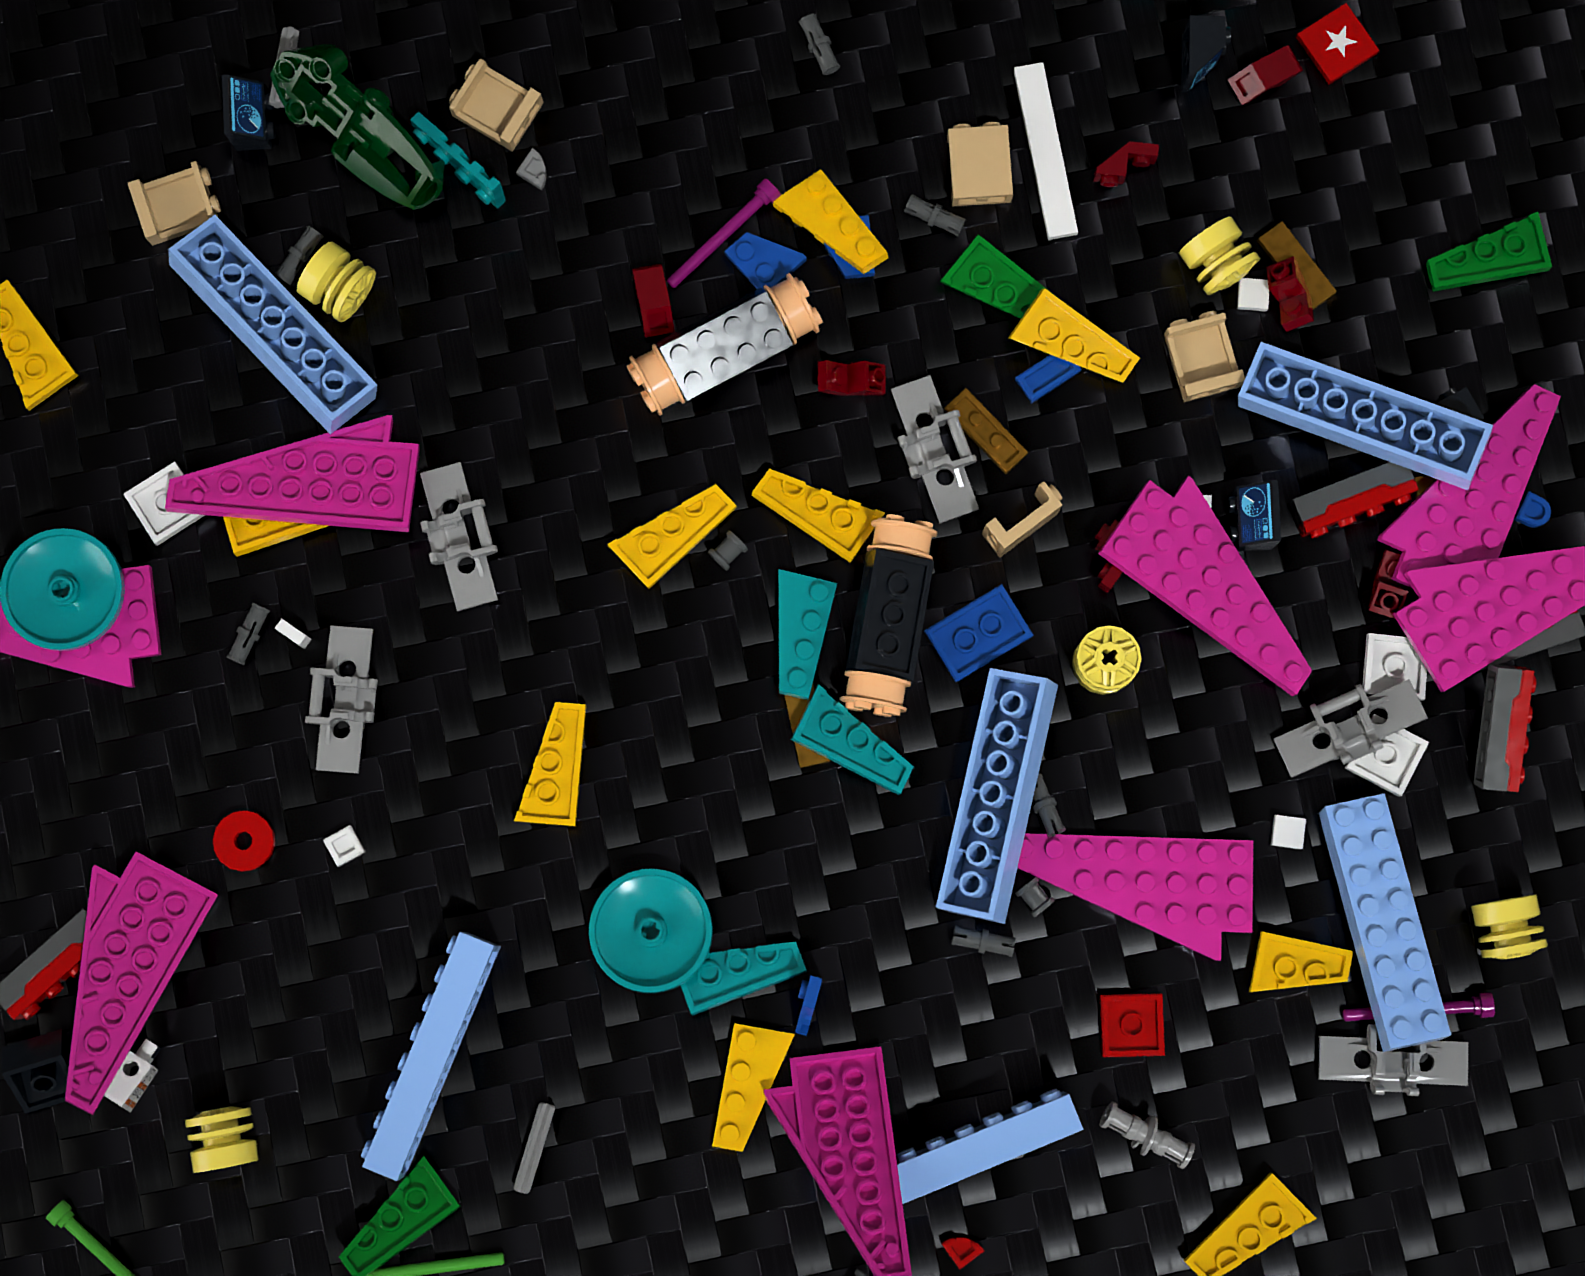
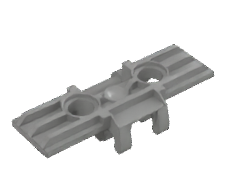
M930 375L892 388L891 392L907 435L899 436L897 438L905 454L911 477L913 479L922 477L939 524L979 510L964 468L975 463L977 459L975 455L971 454L959 421L961 416L959 410L944 414ZM921 414H928L932 417L933 424L919 428L916 424V418ZM947 423L960 459L951 461L949 454H946L940 438L939 427L947 425ZM947 469L952 472L954 480L951 484L941 485L938 483L936 474L940 470Z
M461 462L420 473L433 520L430 522L427 520L420 522L422 532L427 533L431 546L430 562L434 565L445 564L457 611L497 601L498 597L487 556L497 553L498 549L497 545H493L483 509L486 506L484 499L471 501ZM455 500L459 503L455 512L444 514L443 506L447 501ZM471 513L481 544V548L472 550L463 518L464 515ZM465 557H470L475 561L474 570L468 574L460 572L458 567L460 560Z
M330 626L326 669L310 668V675H313L309 716H305V723L320 725L316 770L359 774L363 729H365V723H374L378 684L377 679H369L373 629ZM346 661H352L356 665V672L352 677H342L340 674V666ZM325 677L333 678V685L336 686L334 709H331L330 717L328 718L321 717ZM340 721H346L350 726V733L345 738H337L334 734V726Z
M1410 679L1367 697L1360 683L1355 685L1356 689L1320 705L1316 706L1315 703L1310 705L1315 721L1274 738L1291 778L1331 760L1340 758L1342 764L1345 765L1384 748L1381 740L1385 739L1386 736L1428 719ZM1361 700L1364 708L1358 710L1357 715L1337 724L1334 721L1327 724L1324 723L1323 716ZM1378 708L1385 710L1388 714L1387 720L1383 724H1374L1370 718L1373 710ZM1325 733L1331 738V743L1326 749H1318L1313 745V739L1317 734Z
M1368 1024L1367 1038L1319 1036L1318 1079L1367 1081L1370 1082L1371 1092L1376 1095H1384L1385 1092H1405L1407 1096H1419V1088L1416 1087V1084L1468 1086V1042L1433 1041L1413 1046V1052L1377 1051L1379 1036L1375 1024ZM1364 1050L1368 1052L1371 1060L1366 1068L1361 1069L1355 1065L1354 1056L1358 1051ZM1427 1053L1432 1058V1066L1427 1071H1421L1420 1058Z

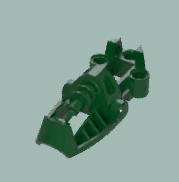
M321 44L283 51L275 62L270 75L279 99L285 107V113L291 122L298 125L308 122L313 127L323 125L337 138L331 147L333 156L367 185L401 205L413 210L421 209L440 195L443 188L445 162L440 160L431 164L419 145L392 115L394 109L389 106L390 100L385 93L376 88H368L363 94L342 75L348 67V60L343 51L335 48L336 45ZM314 82L317 84L329 83L332 88L324 97L312 84ZM394 151L416 169L414 176L417 183L413 189L387 158Z

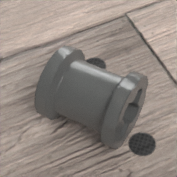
M730 530L726 533L727 537L715 549L711 548L708 551L711 557L726 571L730 568L729 564L741 552L745 553L748 550L745 544Z
M1034 877L1015 893L1017 897L1021 896L1031 908L1033 917H1036L1055 902V899L1053 897L1049 898L1040 887L1037 877Z

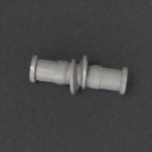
M1111 1101L1101 1117L1100 1127H1109L1122 1134L1123 1137L1132 1140L1131 1147L1133 1149L1141 1144V1155L1143 1156L1151 1149L1155 1154L1176 1162L1177 1167L1184 1169L1192 1158L1195 1144L1191 1142L1185 1143L1173 1137L1171 1133L1158 1129V1119L1155 1116H1149L1143 1121L1135 1114L1131 1115L1118 1108L1117 1103Z

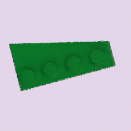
M1535 212L1519 222L1510 223L1504 226L1503 229L1491 234H1485L1469 244L1460 245L1429 259L1426 267L1432 291L1434 292L1550 271L1552 263L1539 213Z
M979 234L941 280V283L1019 319L1023 317L1041 289L1045 288Z
M425 1156L421 1158L411 1173L399 1184L395 1192L383 1203L368 1224L361 1229L340 1254V1260L352 1276H368L460 1208L458 1202Z

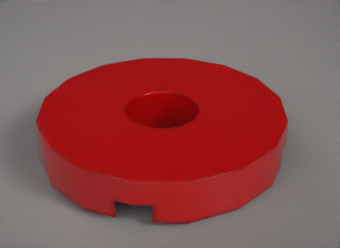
M246 810L233 812L224 817L216 827L213 836L214 852L219 861L229 869L241 872L252 871L261 867L272 856L276 843L274 830L268 821L260 814ZM247 832L252 837V844L248 849L241 850L237 846V837L241 833Z

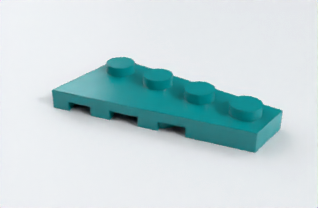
M420 112L410 119L414 129L412 134L423 145L428 142L435 149L433 154L439 161L443 160L445 165L449 162L456 169L454 174L465 185L470 182L477 189L475 193L486 205L491 202L497 209L506 201L501 183L494 176L490 179L484 172V168L476 161L469 164V158L457 144L452 143L449 146L446 143L448 141L446 135Z
M779 569V693L809 700L837 583Z
M817 685L791 740L897 795L901 794L914 766L885 741L880 740L871 732L868 726L857 720L848 712L845 706L826 693L827 691L822 686Z
M796 942L763 945L747 949H729L727 951L708 953L705 962L698 972L682 984L681 988L690 1013L693 1016L806 973L807 970Z

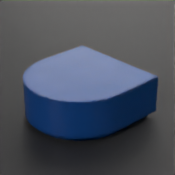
M1528 491L1513 520L1531 528L1540 527L1549 520L1551 507L1544 498Z

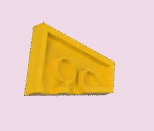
M1260 932L1249 992L1348 982L1353 951Z

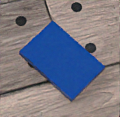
M1002 584L924 631L955 683L1034 636Z

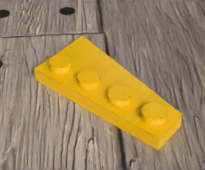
M1045 288L1041 289L1008 337L1122 383L1140 359L1132 351Z
M768 469L752 491L754 498L850 563L874 531L875 527L871 525L872 520L883 518L885 512L861 506L859 502L851 499L849 501L832 495L830 491L806 485L804 481L772 469Z
M734 1023L713 1147L743 1152L765 1103L764 1089H771L795 1034Z

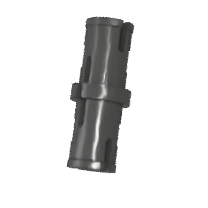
M809 14L803 17L799 24L809 42L808 49L810 53H814L823 75L834 73L840 68V65L830 47L831 40L829 36H825L816 14Z
M913 194L910 196L904 209L905 213L928 222V226L933 227L935 225L956 236H959L966 221L965 218L943 209L942 205L938 203L934 205Z
M308 225L294 247L290 246L288 249L289 254L274 275L291 285L304 264H308L310 261L309 257L324 236Z
M253 602L242 627L238 626L236 630L238 635L229 654L226 656L242 665L245 664V660L254 642L259 640L260 635L258 633L270 610Z
M1038 774L1036 783L1038 788L1035 787L1033 802L1035 805L1033 810L1036 814L1039 813L1047 832V837H1053L1056 834L1052 823H1054L1058 834L1064 832L1066 828L1055 808L1057 805L1055 798L1050 796L1042 774Z
M955 925L953 935L963 937L953 936L951 945L978 949V953L983 954L985 951L1012 957L1014 948L1002 945L1013 947L1016 941L1015 937L991 934L987 929H982L981 932Z

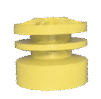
M1230 216L1205 229L1189 241L1179 252L1189 269H1195L1202 265L1205 266V269L1197 277L1199 283L1213 278L1203 288L1207 295L1232 286L1246 276L1249 270L1260 260L1256 252L1242 257L1252 247L1249 242L1235 247L1234 243L1239 239L1242 231Z
M332 241L323 245L310 259L299 278L297 293L314 305L323 302L322 309L325 313H332L334 319L344 322L358 310L366 299L375 281L376 272L370 266H364L363 262L359 259L350 262L351 255L349 252Z
M1110 625L1097 627L1086 634L1074 650L1072 659L1074 675L1079 683L1090 692L1102 695L1116 693L1128 685L1138 673L1142 659L1140 647L1134 637L1123 628ZM1102 652L1106 655L1111 652L1115 656L1112 659L1115 665L1110 662L1106 665L1103 664L1104 655Z
M1536 894L1471 906L1475 926L1490 927L1491 933L1479 937L1478 942L1493 941L1494 947L1480 950L1482 958H1496L1500 960L1530 955L1538 949L1548 946L1546 939L1532 940L1530 935L1544 931L1543 926H1529L1527 921L1541 914Z
M229 1106L201 1112L195 1117L185 1120L186 1128L201 1127L200 1133L187 1135L188 1140L203 1141L204 1146L190 1152L193 1173L216 1170L259 1160L256 1140L241 1139L240 1134L254 1128L253 1123L239 1125L238 1118L252 1115L251 1107L239 1108Z

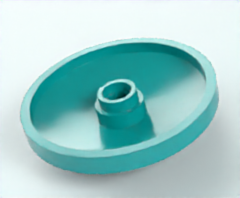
M51 529L40 532L24 541L8 559L0 580L1 606L12 628L30 643L55 651L79 649L101 638L112 627L119 616L125 594L122 569L111 550L95 537L74 529Z
M641 869L627 873L613 881L596 901L589 922L590 946L601 969L619 985L642 993L665 992L684 984L692 978L705 962L713 936L711 914L699 891L683 877L661 869Z

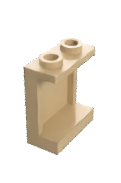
M479 59L476 65L472 64L467 70L464 78L466 81L461 89H456L451 95L449 109L453 117L513 152L543 105L542 95L532 88L529 91L489 68L486 61Z
M988 122L983 124L982 127L958 124L948 129L947 143H949L952 206L1011 203L1013 186L1008 125H1000L999 122Z
M197 161L190 163L192 168L145 184L139 179L128 182L145 238L152 246L191 233L213 215L218 217L217 213L221 212L216 195L211 196L208 188L209 185H212L210 174L207 168L202 169Z
M1216 311L1206 312L1199 315L1198 320L1188 322L1187 319H1180L1170 323V327L1164 333L1183 402L1239 388L1244 383L1245 376L1242 369L1238 370L1225 326V320L1227 319L1225 313L1216 314Z
M1044 481L1039 484L1034 495L1042 505L1007 532L996 517L985 525L982 535L999 557H1002L1058 514L1062 507L1060 502L1062 496L1052 484L1049 487Z

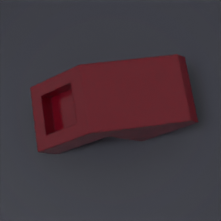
M1286 45L1250 64L1229 78L1228 81L1241 104L1246 105L1267 90L1281 86L1301 73L1303 69L1290 46Z
M1129 141L1096 168L1093 182H1100V185L1104 187H1117L1118 184H1123L1127 173V162H1132V165L1136 167H1148L1150 164H1155L1158 157L1159 144Z
M1292 256L1266 267L1268 289L1279 302L1281 325L1286 332L1314 321L1312 299L1296 258Z
M662 264L632 269L645 337L675 332Z
M828 360L818 362V392L839 396L886 394L885 365L865 360L851 364Z
M1115 519L1111 526L1106 523L1103 525L1095 537L1099 540L1095 549L1101 550L1119 521ZM1108 561L1098 575L1102 579L1098 587L1108 593L1122 574V571Z
M1385 549L1375 575L1368 610L1396 619L1393 613L1403 608L1408 590L1405 588V585L1392 580L1401 554Z

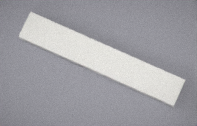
M1041 62L1014 67L1013 71L1047 238L1052 240L1077 235L1078 229L1044 64Z

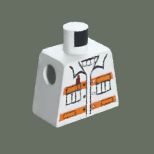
M145 1039L135 1054L129 1051L104 1096L128 1112H131L158 1071L151 1063L161 1048ZM139 1066L137 1074L130 1076L131 1069Z

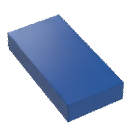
M1049 355L1015 377V381L1032 404L1080 373L1082 369L1078 365Z

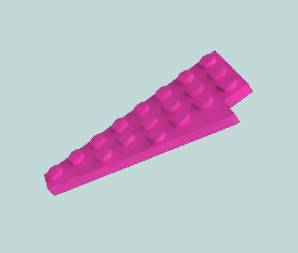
M1536 384L1529 386L1491 424L1493 425L1491 436L1469 490L1436 479L1378 536V541L1402 552L1392 580L1413 589L1404 575L1407 571L1499 558L1561 396Z
M386 415L336 430L331 435L325 433L169 479L165 509L167 512L409 532L420 447L419 444L391 442L393 417L392 415Z
M1190 476L1186 477L1173 497L1151 480L1146 482L1098 554L1291 696L1297 695L1312 669L1194 480Z
M1585 546L1407 571L1404 575L1418 596V599L1393 613L1439 690L1445 692L1585 606Z
M144 565L122 568L125 594L121 611L115 623L101 638L92 644L75 650H49L25 640L9 624L0 601V652L125 687H135L132 659L162 655L152 567Z
M1025 833L1017 869L1208 958L1221 961L1222 932L1252 933L1253 840L1063 834L1047 837V834Z
M135 852L121 878L95 864L91 873L65 1093L66 1102L91 1115H94L218 897V894L138 852Z
M881 1046L790 1058L793 1086L764 1089L765 1100L873 1275L912 1276Z

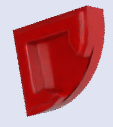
M952 1237L941 1242L959 1269L985 1251L977 1242L966 1237Z

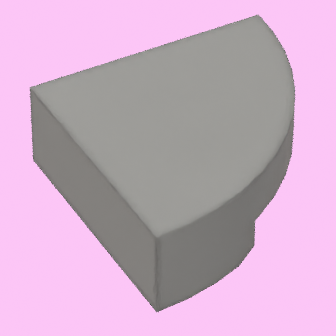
M532 148L516 173L519 177L542 190L547 177L546 167L540 154Z

